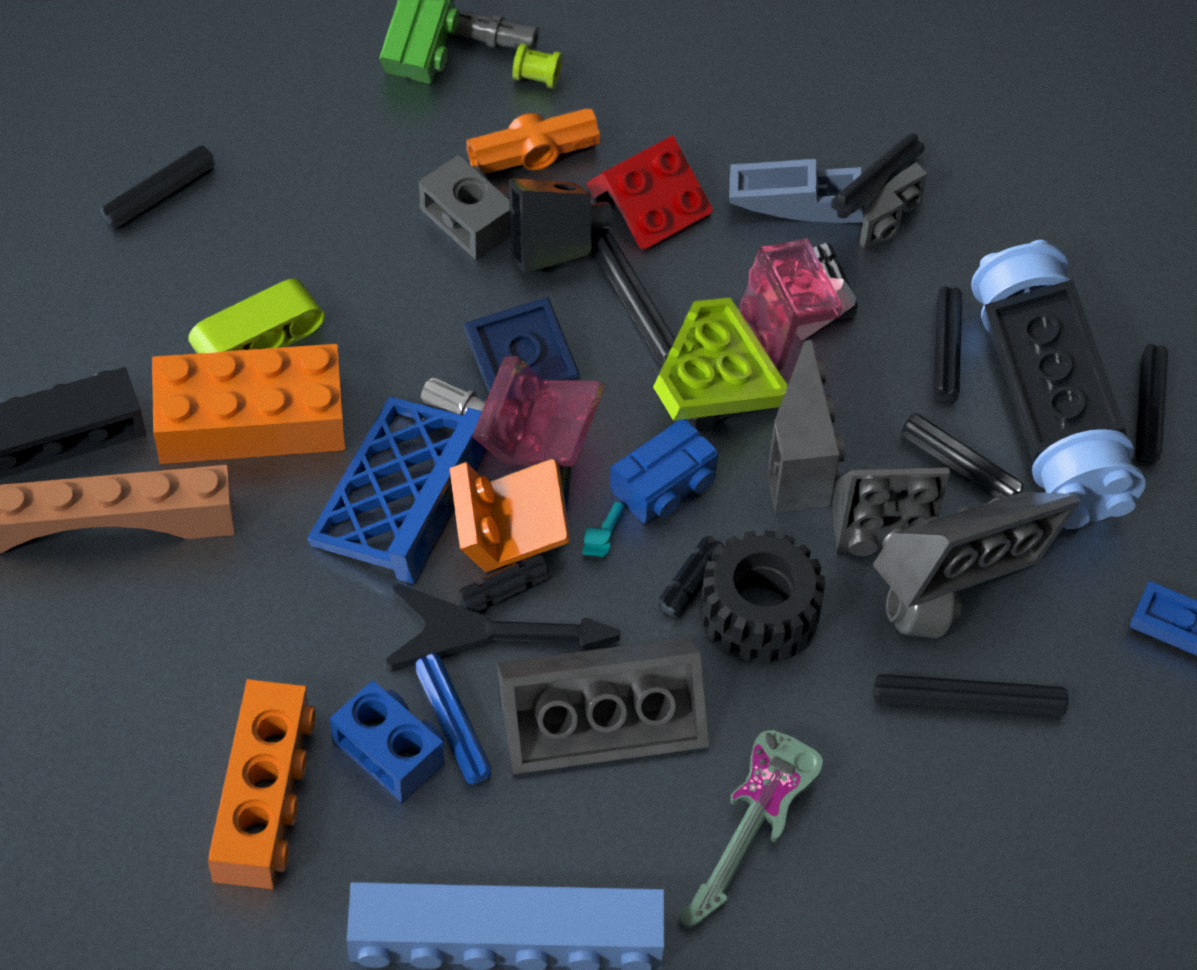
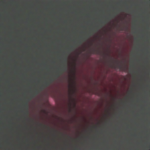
M808 238L759 247L753 267L749 270V281L745 294L740 300L742 316L747 323L751 324L758 341L779 371L785 367L798 326L839 318L843 308Z
M504 356L472 437L503 464L537 465L553 459L559 466H574L605 387L599 381L543 380L518 356Z

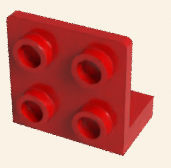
M674 135L602 172L586 183L593 198L608 192L642 250L647 249L713 211Z

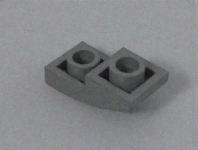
M918 163L903 170L889 181L869 205L864 215L859 242L864 249L879 241L885 242L891 239L899 231L902 212L913 210L922 201L928 173Z

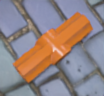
M586 108L548 119H543L537 113H527L516 118L510 124L509 129L467 139V152L470 165L477 166L484 174L521 164L526 169L535 171L551 165L559 154L599 144L600 133L597 119L592 109Z

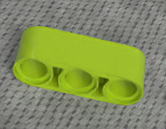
M290 278L202 320L191 330L188 340L196 353L282 348L314 333L324 322L325 313L302 281L297 278Z

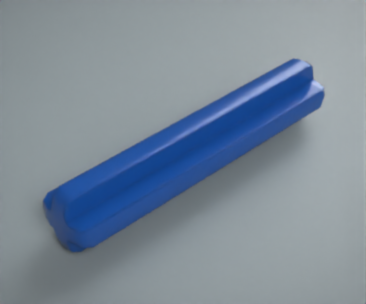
M432 653L426 657L419 658L416 661V673L466 782L470 785H476L488 780L492 774V767L441 657Z

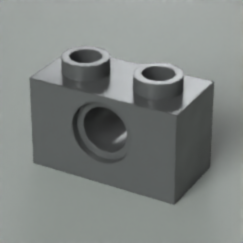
M457 155L419 180L420 209L475 260L510 238L509 195L504 191L500 192L487 180L480 168L471 166L460 155Z

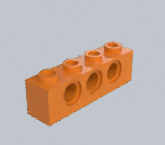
M249 679L246 681L208 857L212 881L215 883L274 889L277 871L285 872L289 856V841H284L283 839L286 825L294 826L296 821L298 795H293L295 779L303 780L305 776L307 750H302L304 735L312 736L316 718V707L308 704L306 686ZM272 735L284 736L281 741L276 743L264 741ZM263 779H271L276 781L273 785L267 788H258L254 786L257 782ZM262 824L266 826L265 830L257 834L244 832L251 825Z

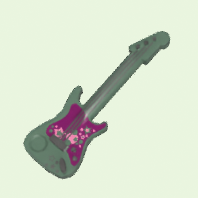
M767 730L759 734L751 752L749 774L745 782L730 797L732 805H736L739 801H746L750 805L707 884L702 883L690 906L680 911L678 920L680 926L685 929L695 928L726 904L727 896L725 892L764 820L772 826L771 841H778L785 827L789 806L797 796L807 790L821 773L823 758L815 749L790 735L775 730Z

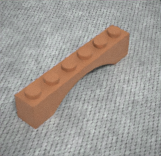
M217 465L0 485V554L37 537L60 531L92 527L142 528L172 534L185 539L235 535L233 497L228 466Z

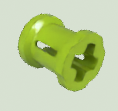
M521 43L515 55L512 78L517 81L526 78L544 82L548 88L555 89L562 69L563 54L557 51L549 54L531 50L528 44Z

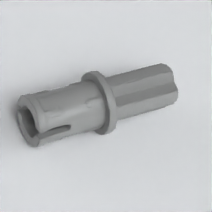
M431 378L427 381L421 393V399L424 403L440 410L463 416L468 408L484 411L490 433L496 438H500L504 434L511 419V411L504 410L478 398L476 391L471 389L465 392L437 378Z

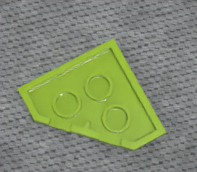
M731 297L693 302L653 385L654 390L673 421L780 407L788 387Z

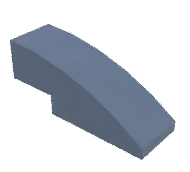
M817 159L730 164V204L780 218L824 223H863L864 204L847 218L838 217L837 211L831 208V200L862 174V168L818 170Z

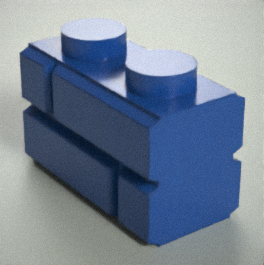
M686 419L678 420L612 465L610 468L609 487L611 492L624 505H627L629 510L643 524H646L657 515L660 518H665L672 514L679 506L681 499L693 490L696 493H701L709 488L716 478L718 453L703 436H699L698 431Z

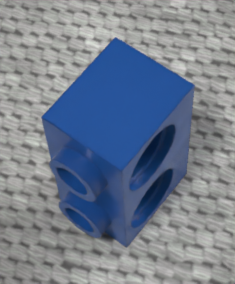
M374 680L330 717L332 741L401 803L444 765V738L440 731L428 720L419 721L409 712L406 702L397 692L392 689L385 691ZM371 719L384 721L382 724L374 727L363 724ZM409 749L419 752V754L411 758H404L398 755L400 752Z

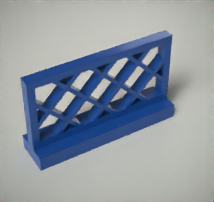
M389 396L308 535L307 539L310 546L392 569L397 580L414 584L455 510L449 468L467 462L476 471L493 441L485 412L468 408L463 416ZM396 414L411 417L416 423L394 433H391L389 430V425ZM443 426L455 429L450 438L435 444L431 443L427 434ZM422 436L426 444L425 448L401 456L397 447L398 444ZM391 447L396 459L371 468L368 463L371 456ZM432 458L435 464L432 472L412 480L407 468ZM402 471L406 483L381 492L376 480ZM371 482L376 495L350 504L348 496L351 491ZM412 494L415 502L411 509L392 516L387 503ZM381 506L386 519L360 528L356 516ZM347 519H351L356 530L338 538L327 535L332 525ZM392 530L395 538L387 552L368 546L366 540Z

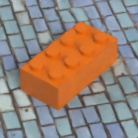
M338 344L152 357L153 434L160 464L345 451Z

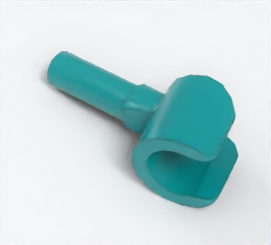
M615 502L605 521L602 522L601 528L586 526L583 555L608 556L614 527L625 508L622 503Z

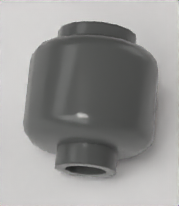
M890 588L886 600L887 618L894 623L899 633L909 636L941 638L949 631L952 624L958 622L962 609L961 599L955 595V592H950L944 596L907 608L893 589Z

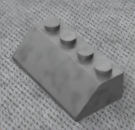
M1022 492L1006 498L998 496L987 504L974 508L966 506L955 514L942 518L934 516L920 525L907 529L899 527L885 537L882 542L884 548L873 566L908 608L944 596L950 592H955L1038 564L1081 500L1076 494Z
M690 637L497 663L502 712L513 774L709 747L701 654Z

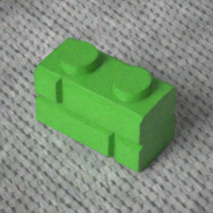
M398 0L379 57L386 73L403 78L409 77L411 80L428 84L432 83L435 71L442 72L446 63L448 50L447 47H444L447 34H454L458 26L460 11L456 9L454 0Z

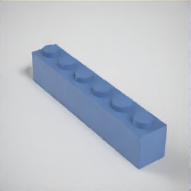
M351 882L347 929L349 962H358L360 965L369 968H381L389 963H411L414 967L421 969H434L442 964H463L466 968L472 970H487L493 968L494 965H516L521 970H543L547 966H568L571 970H598L600 967H615L622 970L662 968L664 951V889Z

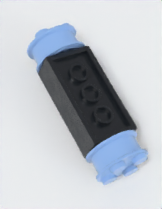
M1036 240L983 257L980 261V267L972 278L971 288L975 298L984 304L981 311V319L984 327L989 331L1033 465L1032 475L1034 481L1044 488L1046 493L1077 495L1081 502L1063 526L1065 529H1077L1088 522L1100 521L1111 516L1119 517L1132 512L1136 507L1135 501L1145 489L1146 481L1142 471L1131 463L1134 447L1132 441L1126 435L1125 425L1079 299L1078 289L1073 279L1071 280L1066 277L1068 271L1067 258L1059 248L1050 245L1048 241Z

